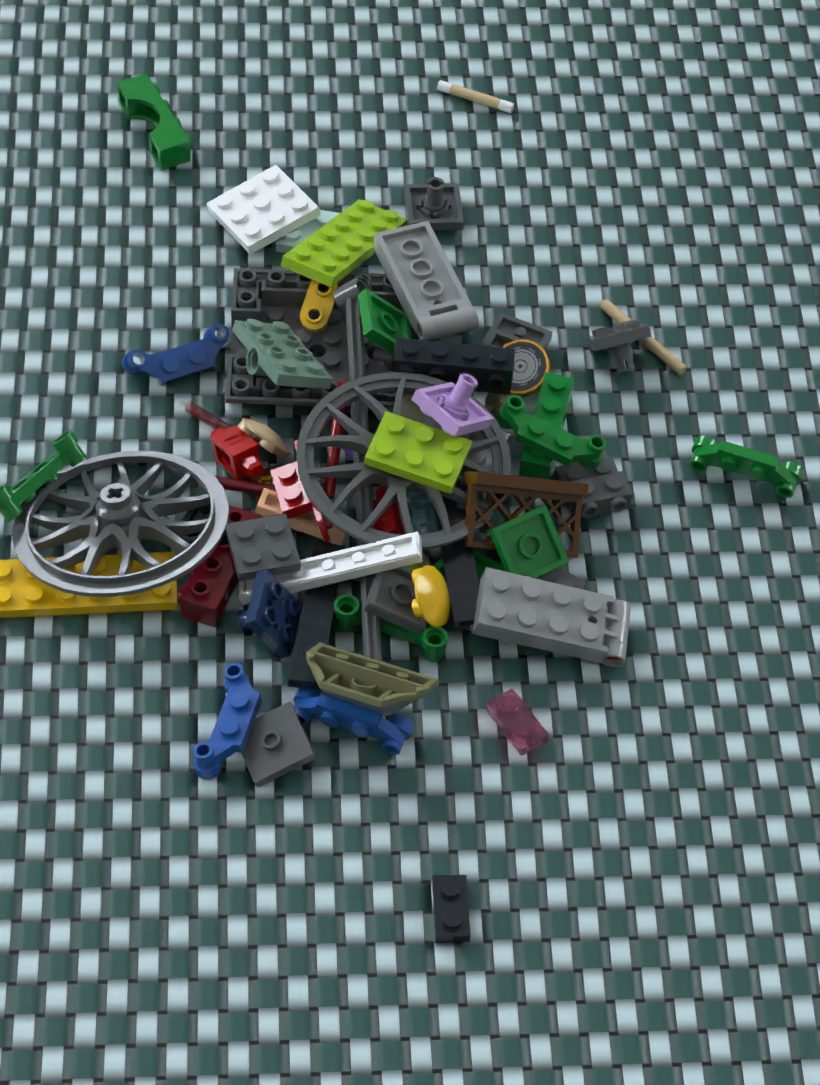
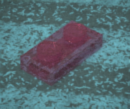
M513 688L486 702L485 710L521 756L548 742L549 734Z

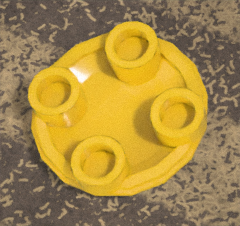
M425 565L414 569L412 580L415 585L416 599L412 601L413 613L418 618L423 617L430 625L441 627L446 624L450 615L451 605L446 582L434 566Z

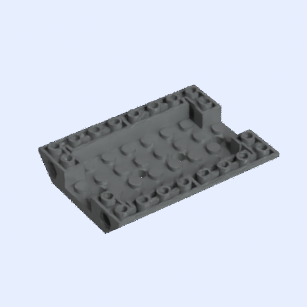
M234 268L230 354H228L225 403L316 406L326 395L337 388L338 381L349 382L346 312L342 311L335 303L328 325L319 332H310L301 324L300 311L312 279L291 270ZM351 272L337 283L338 287L354 278L362 276L369 282L374 294L404 312L386 274ZM457 276L463 287V277ZM323 284L318 290L325 293L329 290V287ZM317 311L309 314V317L313 320L318 319L320 316ZM256 319L262 323L272 324L274 321H280L288 324L309 351L324 354L322 357L315 358L332 377L330 389L275 385L269 376L250 375L246 368L248 350L232 331L234 321ZM462 333L442 337L441 342L462 344ZM364 336L366 376L393 372V367L385 366L383 362L368 357L374 354L376 348L385 351L386 349L379 347L375 342L368 341ZM397 392L380 393L371 396L386 409H393Z

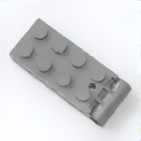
M429 221L375 233L374 251L419 340L430 341L478 329L479 320L477 312L468 299Z
M486 567L480 578L473 634L599 662L610 667H620L625 664L631 605L623 600H613V596Z

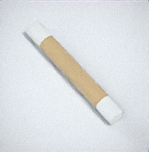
M440 80L437 86L438 91L504 112L512 113L514 103L449 82Z

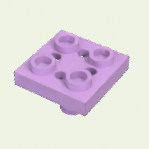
M465 373L460 374L456 385L449 382L417 389L411 399L420 407L422 413L432 417L441 425L444 432L454 437L487 429L494 420V417L470 398L478 382L474 377Z

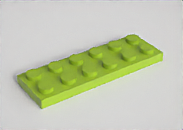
M359 199L283 255L281 266L332 288L375 253V233L404 227L407 224V219L399 216L395 211L384 210L374 206L371 201Z

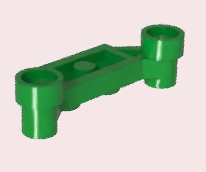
M510 395L506 403L500 407L496 417L497 422L503 428L513 430L516 435L515 441L567 467L572 462H579L587 469H594L601 463L604 456L603 450L606 447V441L602 436L592 435L588 439H581L528 413L524 407L525 402L523 398L518 395Z
M72 430L63 433L52 442V446L57 451L56 454L41 462L12 488H9L7 484L0 486V512L7 522L15 519L22 513V509L19 507L20 504H27L38 495L36 490L42 485L46 487L51 482H54L59 477L57 472L69 463L74 467L87 457L77 442L79 440Z
M708 436L696 437L692 447L693 455L690 467L693 470L704 472L707 470V467L716 466L727 472H736L757 481L769 482L777 487L776 493L784 498H791L793 496L796 485L800 484L804 469L797 463L784 462L781 464L778 461L779 457L721 440L720 444H717L714 439Z
M341 595L334 602V615L337 618L339 629L348 631L356 625H362L361 601H358L352 595ZM380 618V632L419 645L424 652V657L430 662H438L442 659L443 652L446 650L448 643V634L442 627H434L427 622L426 629L420 636Z

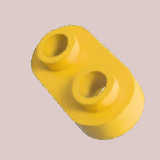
M315 280L311 281L300 311L301 324L306 330L319 332L326 328L336 303L334 290L338 288V284H335L332 288L329 287L327 292L322 293L318 288L323 284ZM317 311L320 316L318 319L313 320L309 317V314Z

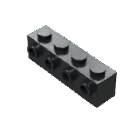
M396 338L393 372L422 374L448 383L452 382L455 385L460 374L465 373L474 377L478 382L477 387L473 391L511 395L515 349Z

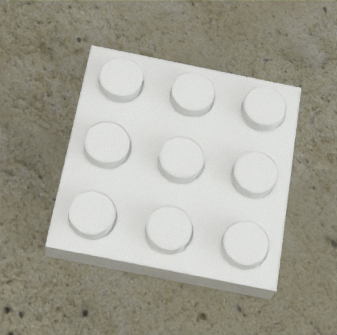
M277 165L206 203L208 211L250 255L321 215L319 207Z

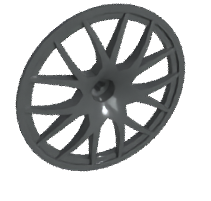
M408 372L378 373L360 377L343 384L326 395L312 409L300 431L297 443V468L301 484L308 498L330 523L353 538L366 543H376L377 541L401 536L371 528L386 510L396 502L405 533H414L406 495L413 491L424 493L432 502L443 528L441 531L420 534L422 550L446 546L467 537L469 533L467 526H465V519L450 527L447 511L442 499L443 496L466 505L467 493L457 487H454L452 494L370 467L365 465L364 462L315 468L314 466L315 447H338L366 455L375 434H371L343 414L340 410L345 406L361 399L381 422L385 411H389L371 395L397 392L393 414L402 416L403 392L415 393L417 389L448 382ZM470 396L472 400H474L479 406H481L486 412H488L493 417V415L489 412L488 409H486L473 396ZM426 416L423 424L442 430L438 422L434 423L435 420L432 417ZM332 417L350 434L318 437L323 427ZM494 418L489 428L479 430L484 440L472 442L468 456L489 448L493 463V473L511 475L509 446L500 425ZM467 459L461 471L463 473L476 471L492 473ZM326 477L354 478L334 503L326 495L318 481V478ZM372 483L385 486L387 489L385 495L364 524L355 521L339 509L361 488ZM495 494V496H496L497 498L502 495V494ZM487 495L483 502L478 499L476 500V505L482 512L492 504ZM498 507L486 516L488 521L497 512ZM482 520L473 531L476 532L485 522Z
M155 451L116 452L84 460L74 467L69 466L58 472L59 477L54 482H51L46 487L43 485L36 490L38 495L27 504H22V513L14 521L12 534L13 545L19 561L40 582L54 589L81 596L115 597L131 595L168 584L189 573L204 562L213 553L225 534V524L229 522V505L227 495L218 479L207 469L189 459ZM123 463H152L155 465L139 480L130 485ZM116 464L122 483L105 486L99 493L91 484L87 472ZM166 466L186 473L174 486L166 491L153 496L145 495ZM81 475L87 496L66 494L54 490L65 482ZM193 479L207 492V494L201 496L179 498ZM45 499L84 512L81 515L67 518L35 514ZM211 504L208 519L174 521L161 518ZM31 522L55 532L31 541ZM202 531L192 544L179 537ZM86 538L77 548L52 561H47L37 552L38 550ZM141 540H156L181 551V553L164 563H159L144 550ZM116 547L122 553L121 567L118 575L91 576L103 554ZM134 559L148 568L143 571L130 573ZM85 561L80 574L64 570V568Z

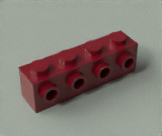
M229 505L228 524L262 518V515ZM224 534L213 553L189 572L187 585H182L177 595V603H180L181 617L215 628L239 581L226 534Z

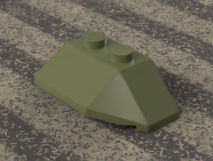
M318 643L306 652V660L319 688L330 697L380 712L382 716L394 714L425 696L438 685L439 679L327 644Z

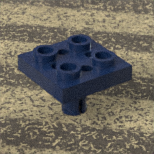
M268 569L257 571L248 610L238 612L237 624L239 628H242V631L251 629L280 659L290 657L302 605Z

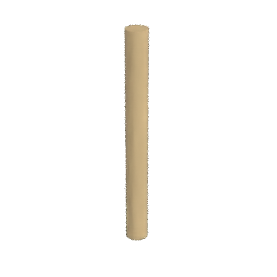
M608 299L601 302L600 308L618 324L631 320ZM653 337L639 340L677 374L682 375L686 371L687 366Z

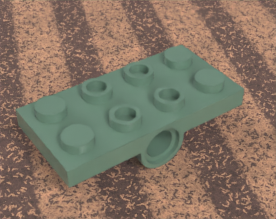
M256 319L234 321L232 331L248 350L246 368L250 375L269 376L275 385L330 389L332 377L327 373L323 365L316 360L312 352L305 347L301 339L294 334L288 324L280 321H274L272 324L262 323Z

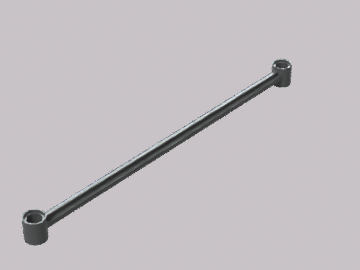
M358 276L334 290L336 304L342 311L346 312L349 382L366 376L364 334L361 314L359 312L358 294L365 288L371 292L373 291L369 282L362 276ZM361 399L351 403V419L369 432L368 406ZM353 451L354 463L364 462L365 455ZM372 484L361 488L355 493L356 519L361 524H364L374 511ZM358 540V546L368 544ZM374 574L359 577L363 656L382 661L380 617L364 611Z

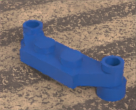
M223 324L211 325L204 332V339L153 355L147 354L142 350H131L124 356L122 366L131 375L143 373L156 378L159 385L216 366L214 362L216 355L228 341L229 329ZM215 331L220 332L222 338H218L215 335ZM133 357H138L141 364H136L133 361Z
M230 663L224 669V687L227 695L210 740L196 744L193 749L195 757L193 765L196 774L204 780H210L219 775L222 768L221 761L236 752L243 753L262 702L261 693L253 690L248 675L244 673L243 667L239 663Z
M298 688L293 699L295 702L294 709L302 725H307L311 719H317L328 727H341L351 730L352 733L359 737L376 738L383 743L382 749L392 755L400 754L404 741L410 738L414 724L403 716L392 715L387 720L382 717L380 712L321 694L318 690Z

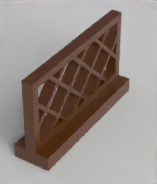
M479 471L464 472L463 485H468L465 526H467L469 534L464 538L463 547L496 550L494 543H490L492 541L491 535H488L482 542L473 541L474 528L482 520L485 522L484 526L487 530L494 528L486 516L496 507H498V511L504 517L505 521L502 522L504 523L519 516L523 511L525 513L530 511L529 505L538 498L546 505L549 514H552L560 526L556 529L558 535L565 531L569 537V550H565L567 557L578 558L582 496H588V484ZM477 492L486 493L492 501V504L483 512L476 505ZM495 494H502L498 498L495 496ZM509 495L513 496L520 505L511 515L501 504ZM564 501L572 502L571 516L566 521L556 510Z

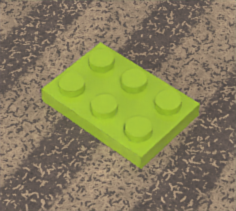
M385 411L365 455L364 464L452 494L470 452L472 440L461 436L454 437L443 430Z

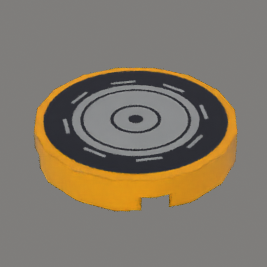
M528 339L514 340L505 344L502 348L515 349L511 395L527 397L537 393L541 389L545 372L550 373V362L545 350L538 343Z

